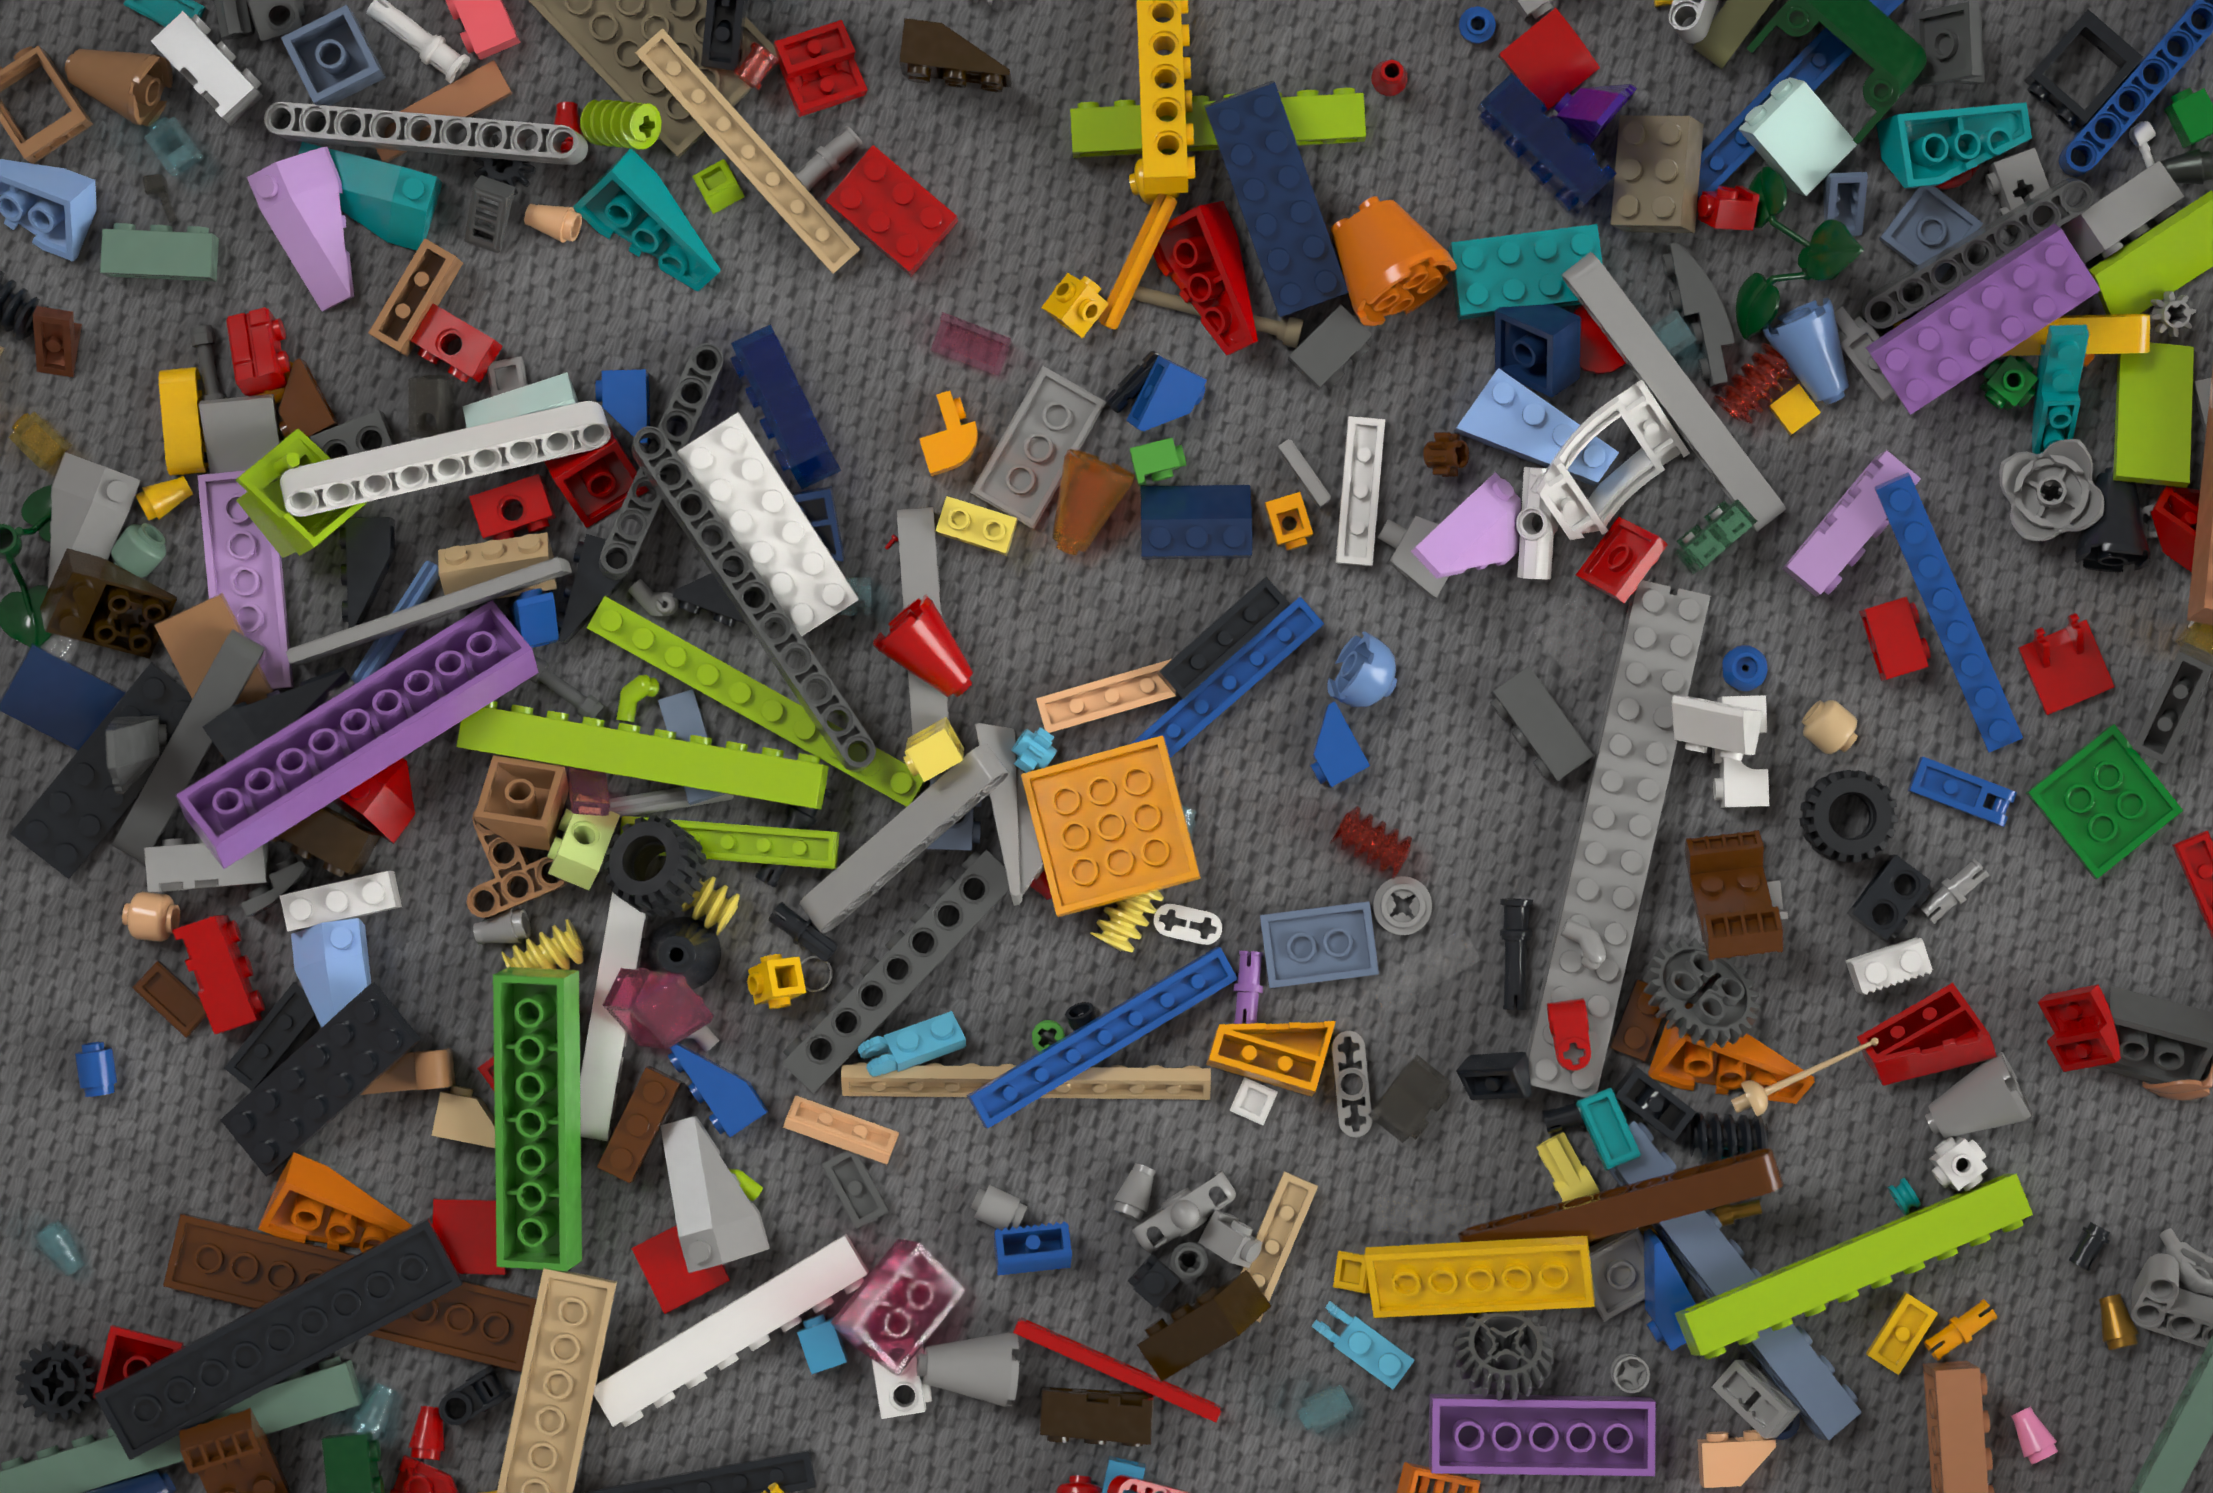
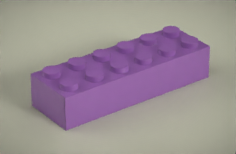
M2054 223L1865 348L1911 415L2101 291L2063 230Z
M1430 1394L1429 1469L1431 1473L1655 1476L1656 1401L1651 1397L1529 1395L1528 1397L1518 1395L1515 1401L1509 1395H1503V1398L1498 1401L1496 1395L1484 1397L1482 1394Z

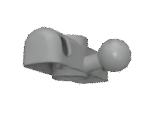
M1222 1169L1214 1173L1215 1177L1192 1192L1189 1188H1185L1171 1196L1160 1205V1209L1130 1228L1145 1251L1154 1252L1178 1236H1183L1207 1221L1208 1217L1213 1215L1215 1210L1219 1211L1235 1199L1236 1192ZM1218 1186L1227 1197L1214 1204L1209 1197V1191L1212 1187ZM1152 1226L1158 1227L1164 1235L1162 1239L1154 1244L1146 1235L1147 1230Z

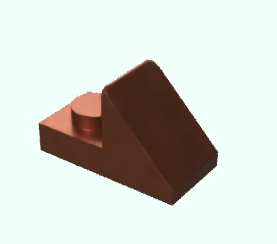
M37 306L33 314L37 372L73 377L82 324L74 323L73 311Z

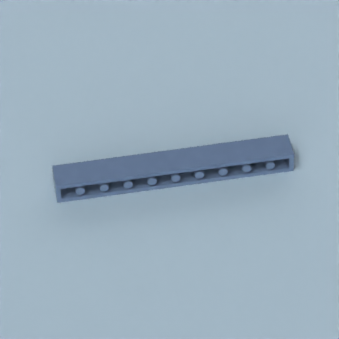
M1626 1121L1641 1153V1157L1608 1170L1618 1184L1624 1186L1673 1173L1677 1169L1675 1163L1665 1152L1659 1153L1651 1142L1654 1140V1137L1648 1128L1641 1122L1637 1124L1635 1121ZM1593 1147V1148H1592L1593 1152H1594V1153L1596 1154V1156L1600 1159V1157H1599V1155H1598V1153H1597L1596 1148ZM1710 1210L1651 1224L1708 1299L1762 1276L1755 1268L1750 1269L1742 1259L1745 1256L1743 1250L1733 1239H1726L1719 1230L1722 1227L1721 1222ZM1791 1324L1776 1331H1772L1771 1327L1758 1332V1339L1744 1344L1774 1384L1801 1410L1799 1416L1817 1439L1830 1440L1862 1413L1855 1404L1858 1398L1847 1385H1840L1833 1376V1373H1835L1834 1367L1823 1355L1818 1357L1810 1346L1813 1343L1811 1337L1802 1327H1795L1794 1324Z

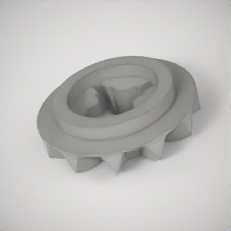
M1405 876L1394 877L1384 882L1376 892L1373 912L1378 923L1385 930L1397 935H1409L1419 931L1428 922L1432 912V900L1426 887L1418 880ZM1392 893L1401 899L1410 897L1413 894L1415 895L1409 904L1410 913L1414 918L1411 919L1409 915L1406 916L1403 912L1390 917V914L1396 907L1393 901L1394 898L1391 896Z

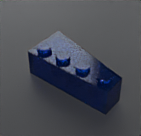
M771 324L732 342L731 345L736 355L730 358L739 378L746 375L751 385L745 391L753 408L761 406L765 418L759 421L768 440L774 437L777 440L780 449L774 451L782 470L790 469L801 489L840 472L841 469L828 446L824 433L813 414L812 408L798 383V379Z

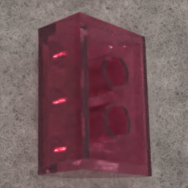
M898 1238L831 1321V1324L856 1349L894 1375L899 1376L966 1290L919 1242Z

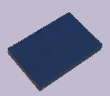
M32 643L0 700V711L79 750L126 691Z

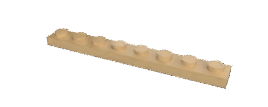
M663 28L635 52L639 59L832 274L860 250Z

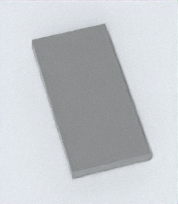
M1042 366L970 494L1007 515L1017 518L1018 521L1028 527L1035 529L1105 407L1106 402Z

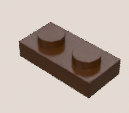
M1636 979L1609 1048L1645 1061L1662 1018L1656 1017L1660 1008L1649 1006L1648 1004L1654 996L1644 992L1648 984Z

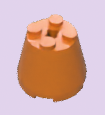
M1374 196L1360 204L1359 212L1350 218L1339 220L1330 229L1333 234V242L1353 310L1360 322L1365 326L1382 325L1386 321L1384 317L1387 315H1395L1403 310L1405 314H1408L1437 295L1449 283L1445 277L1449 271L1452 272L1457 269V265L1449 252L1394 200L1380 201L1377 196Z

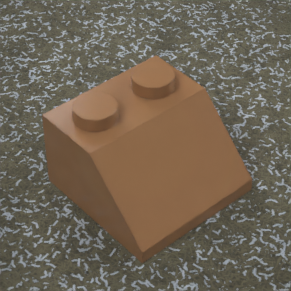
M493 755L474 815L475 820L515 846L549 851L556 836L569 792L565 766Z

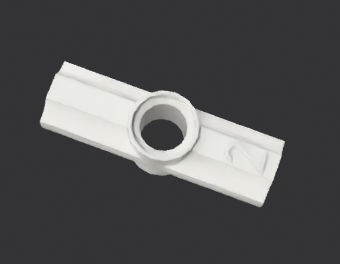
M1524 467L1522 508L1516 520V528L1520 534L1517 574L1519 578L1551 579L1553 538L1558 530L1559 523L1536 491V487L1547 468ZM1536 514L1540 515L1543 520V527L1539 533L1532 527V520Z

